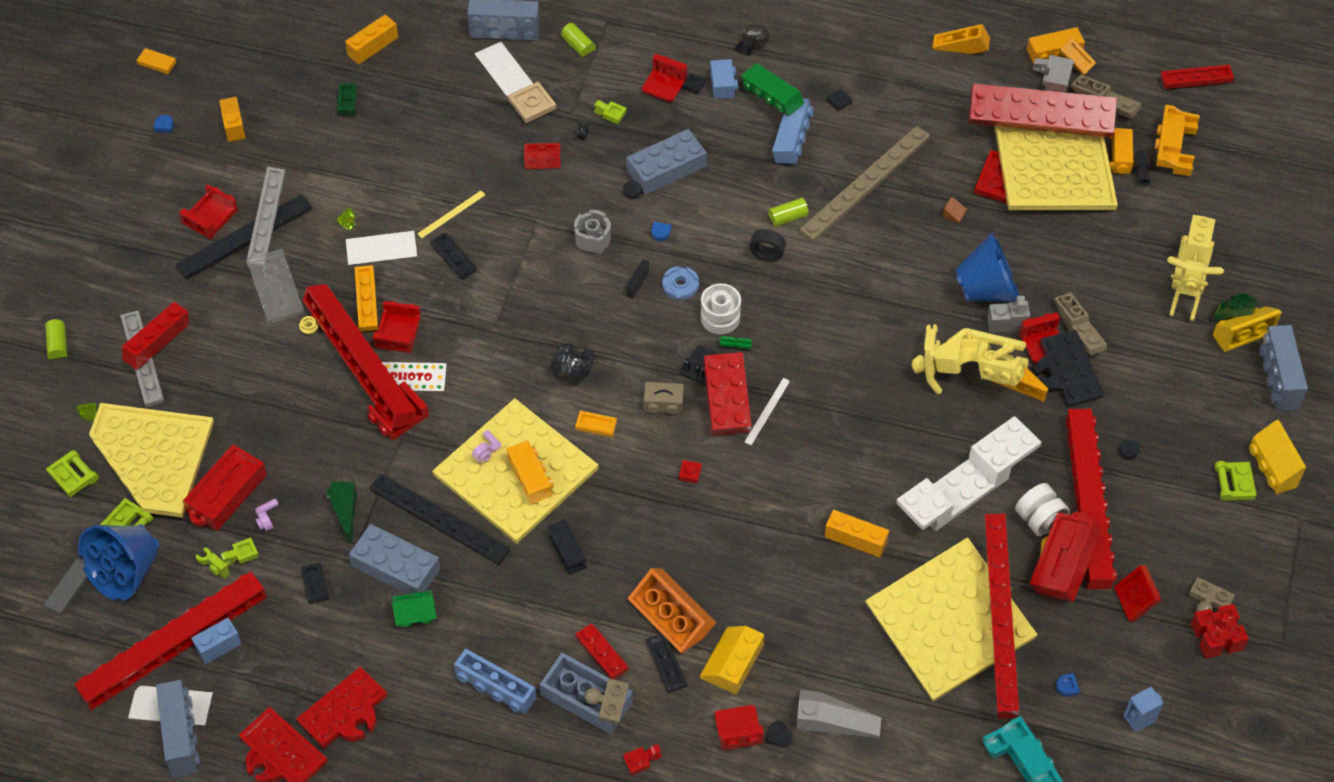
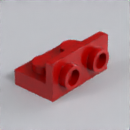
M560 143L525 144V169L560 168Z

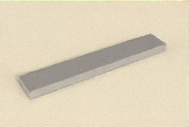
M267 167L246 266L265 269L285 178V169Z
M139 310L120 315L127 341L144 328ZM150 358L138 370L135 369L146 408L165 403L153 359Z

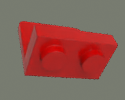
M655 54L653 57V70L642 86V92L668 102H673L687 79V65L666 56Z
M1057 312L1047 313L1037 318H1028L1021 323L1019 335L1022 341L1026 342L1025 348L1033 363H1038L1045 356L1040 339L1060 334L1057 329L1060 320Z
M754 705L715 712V721L722 751L763 744V726L759 725Z

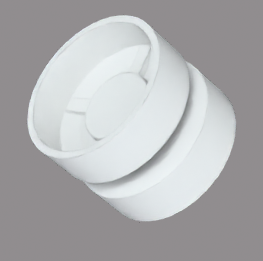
M714 284L703 292L701 297V322L705 329L714 334H727L737 328L740 322L741 309L739 292L727 284Z
M1047 483L1039 484L1029 490L1015 507V510L1022 519L1029 521L1028 526L1037 536L1046 535L1051 531L1057 513L1069 514L1070 512L1066 504L1060 498H1056L1057 494Z

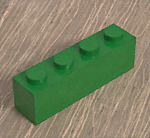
M758 63L741 75L744 82L743 86L747 91H752L756 97L764 99L768 105H773L780 113L783 112L790 116L805 104L798 89Z

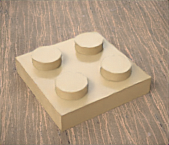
M539 82L508 96V101L525 123L556 109V103Z

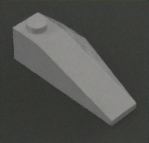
M800 690L796 729L880 738L881 717L822 692Z

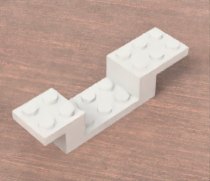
M1014 416L971 447L967 461L934 484L926 478L899 497L896 503L922 530L930 526L936 532L1007 481L1011 467L1039 448L1041 441Z

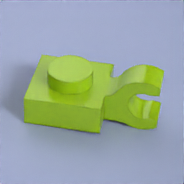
M597 100L594 105L596 107L594 110L596 114H603L604 119L616 124L620 123L627 108L614 102H610L607 105Z
M251 538L232 544L233 550L221 554L222 561L227 566L232 565L236 560L239 561V564L259 557Z
M208 548L203 549L206 554L205 557L196 555L198 563L202 565L209 564V570L215 576L219 575L225 579L230 575L227 564L214 553H211Z

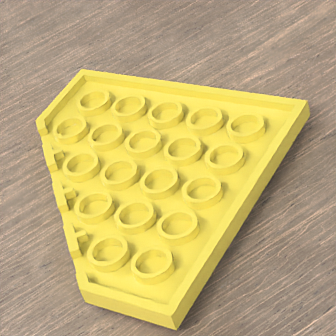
M100 403L89 435L144 512L183 518L185 507L182 500L192 490L214 420L212 417Z

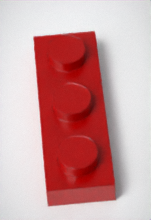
M592 623L575 634L576 639L610 679L615 680L629 670L627 664Z

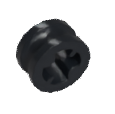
M579 122L577 138L583 137V139H587L589 124L583 125L582 122Z

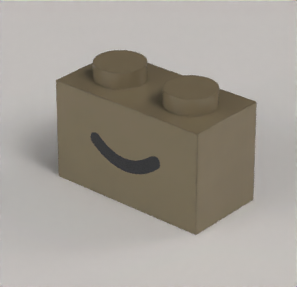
M645 382L644 412L682 414L684 384Z

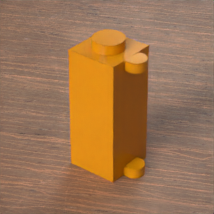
M1114 128V133L1110 137L1112 139V162H1109L1110 169H1112V173L1130 174L1133 165V130Z

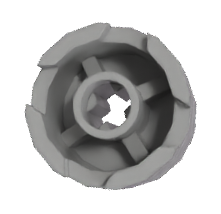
M589 210V213H585L582 216L581 214L578 215L574 223L577 247L586 252H595L597 254L602 253L611 242V222L605 213L598 210Z

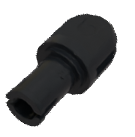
M1138 150L1133 154V171L1138 174L1139 184L1146 186L1151 182L1149 178V171L1151 170L1150 158L1146 151Z

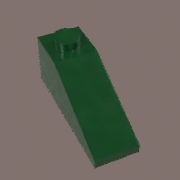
M331 481L330 489H327V501H330L331 508L347 542L352 543L357 495L355 482Z

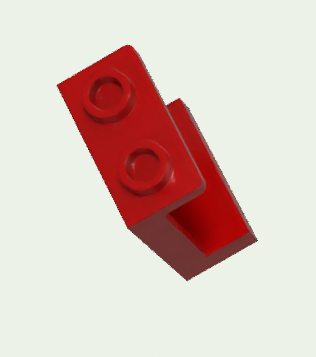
M207 184L205 186L206 194L190 211L183 208L179 214L183 225L211 240L233 217L238 208L236 199L233 196L226 195L217 187Z
M384 301L379 328L377 332L374 331L373 335L374 348L412 353L421 321L420 306Z
M405 381L398 386L415 407L416 414L412 425L391 429L377 407L374 408L371 404L367 406L369 413L367 417L372 424L376 423L381 434L384 437L388 436L391 441L429 417L428 406Z

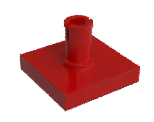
M1145 565L1137 567L1114 586L1129 621L1135 622L1161 601L1159 592Z

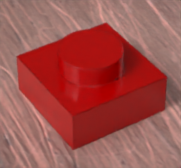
M683 460L679 480L698 484L702 463Z

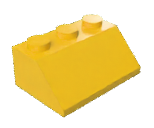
M1267 306L1260 309L1256 308L1253 315L1220 321L1215 327L1213 336L1224 352L1263 338L1269 326H1277L1282 312L1279 309Z
M1276 420L1253 436L1249 450L1251 455L1255 456L1258 461L1259 469L1267 477L1268 485L1278 494L1297 488L1306 466L1280 421Z
M747 626L727 627L704 667L700 679L737 695L764 646V634Z

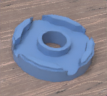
M676 266L664 274L662 287L664 292L671 298L677 300L688 299L697 293L699 277L695 271L688 267L681 268V266ZM682 280L685 284L678 285L676 282Z

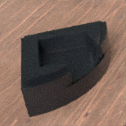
M740 40L735 50L750 56L753 53V40Z

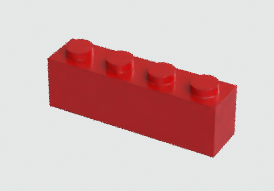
M173 302L122 345V360L138 370L189 326L188 311L176 302Z

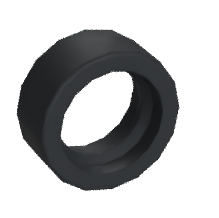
M760 229L752 235L749 250L756 258L763 261H777L783 256L786 241L776 231ZM761 243L770 244V245L774 246L775 248L766 247V246L762 245Z

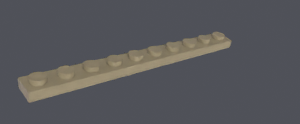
M918 126L913 128L801 227L799 234L811 243L818 240L929 141L930 134Z

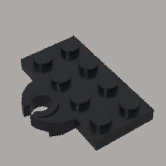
M1076 329L1040 339L1045 356L1037 363L1034 373L1035 376H1039L1041 372H1047L1050 375L1049 378L1042 377L1039 379L1048 388L1047 392L1061 391L1067 408L1103 398L1104 392Z

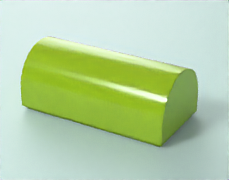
M569 23L563 28L561 37L581 57L596 49V45L574 23Z
M799 198L768 209V215L774 226L777 227L808 216V207L805 200Z
M58 319L49 320L45 324L48 359L68 357L64 322Z

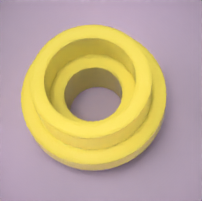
M311 316L304 317L299 324L301 332L304 334L315 333L318 329V322Z

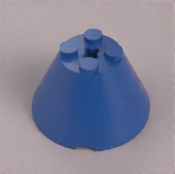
M990 233L955 269L957 280L960 286H963V293L967 302L1009 303V301L1015 302L1016 297L1020 296L1017 285H1015L1012 277H1010L1013 275L997 238L994 239V233Z
M141 524L137 526L93 525L82 532L78 543L79 557L83 556L85 563L83 570L93 586L104 596L112 600L122 599V601L131 598L136 593L156 559L157 549L159 548L158 540L153 538Z

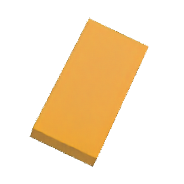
M1073 38L1059 50L1065 58L1074 60L1073 66L1081 75H1085L1096 64Z
M146 48L136 60L138 65L165 74H169L176 64V58Z
M580 411L575 430L613 438L617 418Z

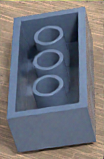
M469 0L467 15L470 38L539 40V1Z
M687 129L626 157L627 172L634 181L641 185V191L646 195L707 167V152L691 131Z
M1292 325L1269 326L1266 334L1263 336V343L1259 346L1260 356H1263V369L1268 375L1267 385L1268 388H1271L1272 392L1271 402L1275 404L1276 411L1299 410L1308 387Z
M372 524L368 526L349 553L352 567L406 594L426 591L440 571L439 557Z
M561 653L539 684L540 695L610 735L617 727V724L598 720L602 703L599 702L591 705L585 700V693L590 688H597L604 695L608 679L610 678ZM627 689L620 721L633 703V691Z
M181 680L157 684L156 691L164 755L169 771L173 778L198 773L197 765L201 764L199 752L196 750L198 740L193 728L196 724L194 715L191 712L193 702L191 696H189L188 687H184Z

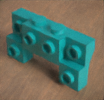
M1021 716L1013 719L1002 728L984 736L982 742L991 757L995 759L1008 753L1026 782H1063L1054 768L1053 760L1051 757L1046 756L1042 743L1039 739H1035Z

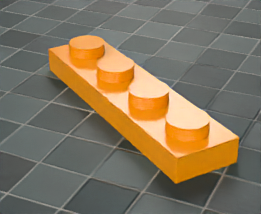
M373 265L355 267L360 332L378 330Z

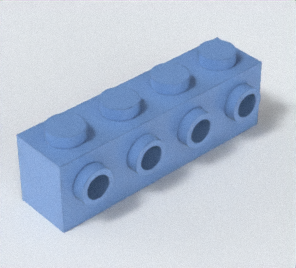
M803 99L805 104L790 116L784 113L772 150L776 163L797 164L798 157L802 153V144L806 140V131L810 127L809 121L814 113L809 99Z
M467 649L463 651L454 664L456 677L461 682L472 684L479 692L490 694L495 701L506 703L515 712L520 711L526 714L536 700V689L534 686Z

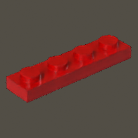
M1230 64L1161 71L1160 75L1164 89L1231 83L1234 80Z

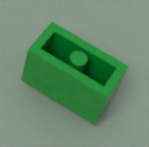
M432 590L392 597L396 626L408 627L415 622L430 623L433 619H437Z

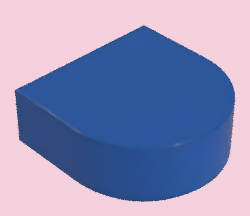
M169 115L157 117L153 127L154 132L172 133L174 127L172 118Z
M654 222L652 226L653 239L656 241L667 240L670 236L672 225Z
M1074 673L1062 675L1058 678L1056 690L1060 695L1065 697L1079 695L1080 690Z

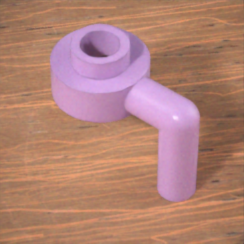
M489 430L484 431L483 436L490 445L481 443L472 452V456L477 462L488 461L492 455L491 453L501 448V443Z
M276 499L255 509L259 517L255 520L260 530L265 529L267 532L273 529V525L266 512L279 505Z

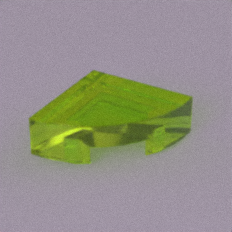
M348 207L336 219L337 223L351 231L355 225V215L352 209Z
M95 402L76 406L79 415L84 420L94 422L97 414Z

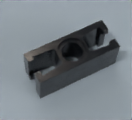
M564 519L549 525L548 536L568 576L586 569V557L567 520Z

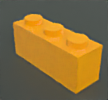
M383 15L345 41L347 55L359 65L398 38L396 23L387 15Z
M1076 27L1031 37L1028 39L1026 50L1034 64L1035 58L1049 59L1050 55L1065 58L1059 50L1071 38L1083 49L1085 41Z
M527 440L506 448L507 459L530 505L551 497L554 485L551 477H547L545 474L546 469L543 462H539L537 459L538 453L535 446L531 447Z
M836 510L832 511L826 524L825 538L881 558L888 542L889 530Z

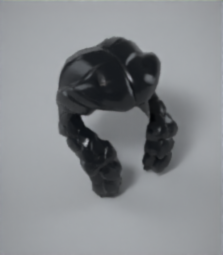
M567 343L566 345L559 346L558 354L550 367L556 379L576 384L583 381L590 374L595 354L592 349H586L582 353V359L579 354L570 352L575 349L572 344Z

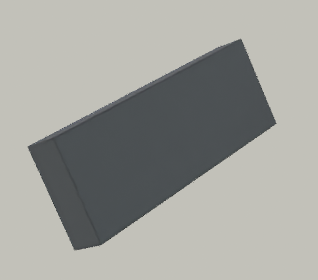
M77 557L45 602V609L63 616L88 580L83 570V567H85L83 559Z

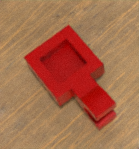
M656 744L646 752H644L643 747L625 753L623 758L632 776L651 768L649 762L662 758L659 745Z

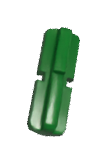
M721 336L720 346H737V348L751 349L752 340Z

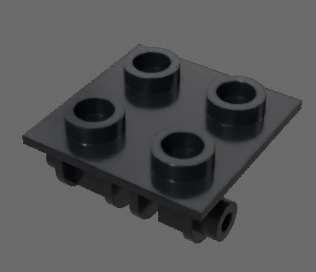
M698 344L692 355L684 359V367L680 373L706 385L703 365L704 356L717 355L718 353Z

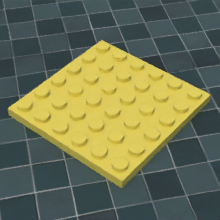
M995 126L1008 210L1117 209L1118 204L1104 137Z
M514 398L432 472L438 480L517 544L599 469V465ZM489 430L501 443V448L492 452L488 461L477 462L473 458L472 452L481 443L490 445L483 436L484 431ZM527 440L531 447L535 446L538 453L537 459L539 462H543L546 469L545 474L547 477H551L554 485L551 497L531 505L507 459L506 448Z
M969 538L964 539L865 600L867 606L933 702L994 664L988 565ZM1011 598L1016 651L1035 639L1037 633Z

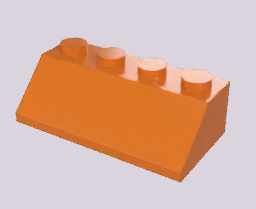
M651 568L627 598L681 653H684L705 638L717 623L663 569Z

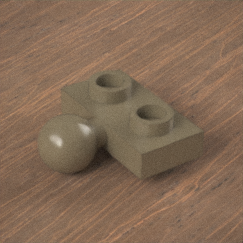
M1197 577L1188 596L1201 601L1196 607L1197 612L1207 609L1213 611V608L1218 609L1220 606L1230 605L1235 594Z
M608 679L604 695L597 688H590L586 691L585 700L591 705L599 702L602 703L598 720L619 724L628 683Z

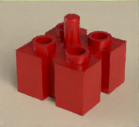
M1234 604L1220 606L1215 613L1211 609L1195 612L1191 625L1196 638L1202 637L1199 645L1205 659L1221 656L1223 650H1227L1228 654L1245 649L1249 638L1244 626L1237 625L1240 617Z

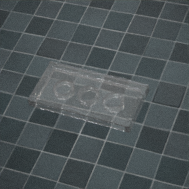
M282 248L246 259L268 324L304 313Z

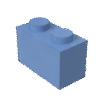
M731 59L710 61L714 99L735 97V90H738L737 79L734 80V77H736V67L732 66Z
M229 618L192 637L195 649L204 664L241 645L238 632Z
M1150 687L1130 697L1124 717L1134 732L1157 721L1163 706L1160 694L1155 693L1153 688Z

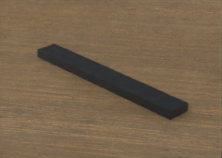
M302 194L278 207L273 231L312 210V205ZM255 220L177 263L178 270L187 280L248 246L251 243Z
M382 473L370 487L371 492L497 565H500L510 552V547Z

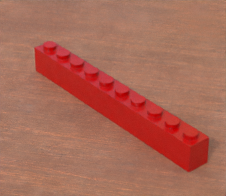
M322 284L307 287L303 297L304 304L391 429L412 425L416 414L415 407L410 403L396 380L393 379L328 285Z
M1068 409L1066 426L1077 511L1086 513L1091 520H1095L1101 529V534L1085 572L1087 589H1111L1113 582L1117 580V572L1112 566L1114 564V552L1110 551L1112 535L1108 534L1110 520L1109 517H1106L1105 513L1107 511V500L1103 498L1105 484L1101 483L1103 468L1099 466L1101 453L1096 445L1098 444V433H1095L1094 430L1096 428V417L1092 415V409Z
M1005 513L985 514L998 719H1011L1019 717L1006 515Z
M251 571L241 575L232 584L224 586L218 593L205 598L202 603L188 609L185 614L177 619H172L160 630L153 631L149 637L136 642L127 651L117 654L114 659L100 665L91 674L81 677L74 684L79 695L92 711L193 646L192 637L227 618L232 621L266 599L264 587Z

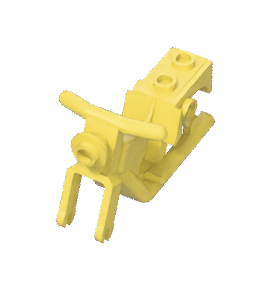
M1193 215L1189 227V235L1182 236L1178 258L1170 256L1167 259L1168 263L1176 266L1174 274L1171 275L1173 279L1172 289L1176 291L1169 316L1174 315L1179 294L1182 293L1196 297L1190 316V321H1194L1200 296L1203 293L1204 287L1208 285V282H1205L1206 275H1221L1224 273V269L1221 267H1208L1214 242L1211 241L1215 224L1214 219Z
M930 324L926 327L925 358L922 355H918L912 362L914 373L919 374L925 371L927 382L936 394H941L942 388L934 379L935 370L940 373L958 374L961 372V365L963 363L975 361L979 363L981 379L1016 387L1020 379L1023 378L1025 368L1029 364L1026 358L1018 356L1014 358L1013 355L1007 354L1013 352L1014 349L1023 351L1026 347V342L964 328L948 339L946 343L940 345L939 340L935 344L938 331L935 324L933 329H931ZM990 343L1003 347L994 351L991 350Z

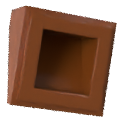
M951 197L944 208L943 217L960 223L967 209L955 198Z

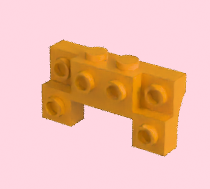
M1165 105L1162 125H1158L1156 134L1159 136V138H1156L1154 148L1158 149L1156 166L1172 168L1174 174L1191 176L1194 156L1180 154L1183 133L1197 134L1200 115L1183 112L1175 106Z

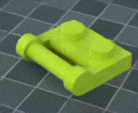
M75 450L46 468L48 474L69 497H72L84 487L95 483L99 479L97 473L88 468ZM74 463L85 476L80 478L69 464Z
M1218 461L1214 464L1215 471L1218 472L1222 500H1255L1257 495L1250 462L1226 463L1225 461ZM1226 472H1230L1233 491L1229 490Z
M125 498L100 525L129 526L139 516L141 518L134 526L139 524L145 526L153 520V517Z

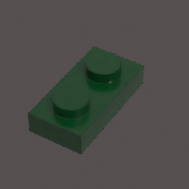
M340 83L338 88V115H356L357 84Z

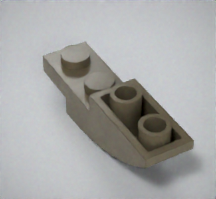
M1080 75L1071 84V88L1077 94L1117 98L1115 118L1123 115L1132 119L1141 109L1140 102L1111 92V86L1089 77Z
M1072 293L1054 298L1068 331L1076 329L1083 347L1089 355L1107 350V343L1089 322L1088 313Z

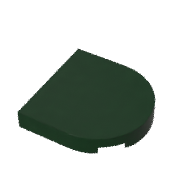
M1248 293L1232 295L1231 299L1226 302L1222 300L1215 312L1216 320L1253 315L1257 306L1255 296L1251 297Z

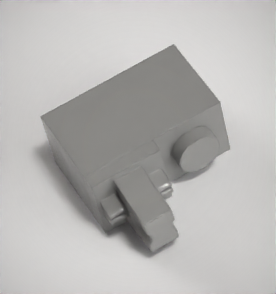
M1050 55L1049 59L1035 58L1033 70L1045 74L1042 84L1045 85V91L1066 93L1074 60Z
M1017 296L1015 302L1009 301V304H991L989 306L987 319L990 333L1020 331L1022 321L1030 318L1028 301H1024L1025 296Z

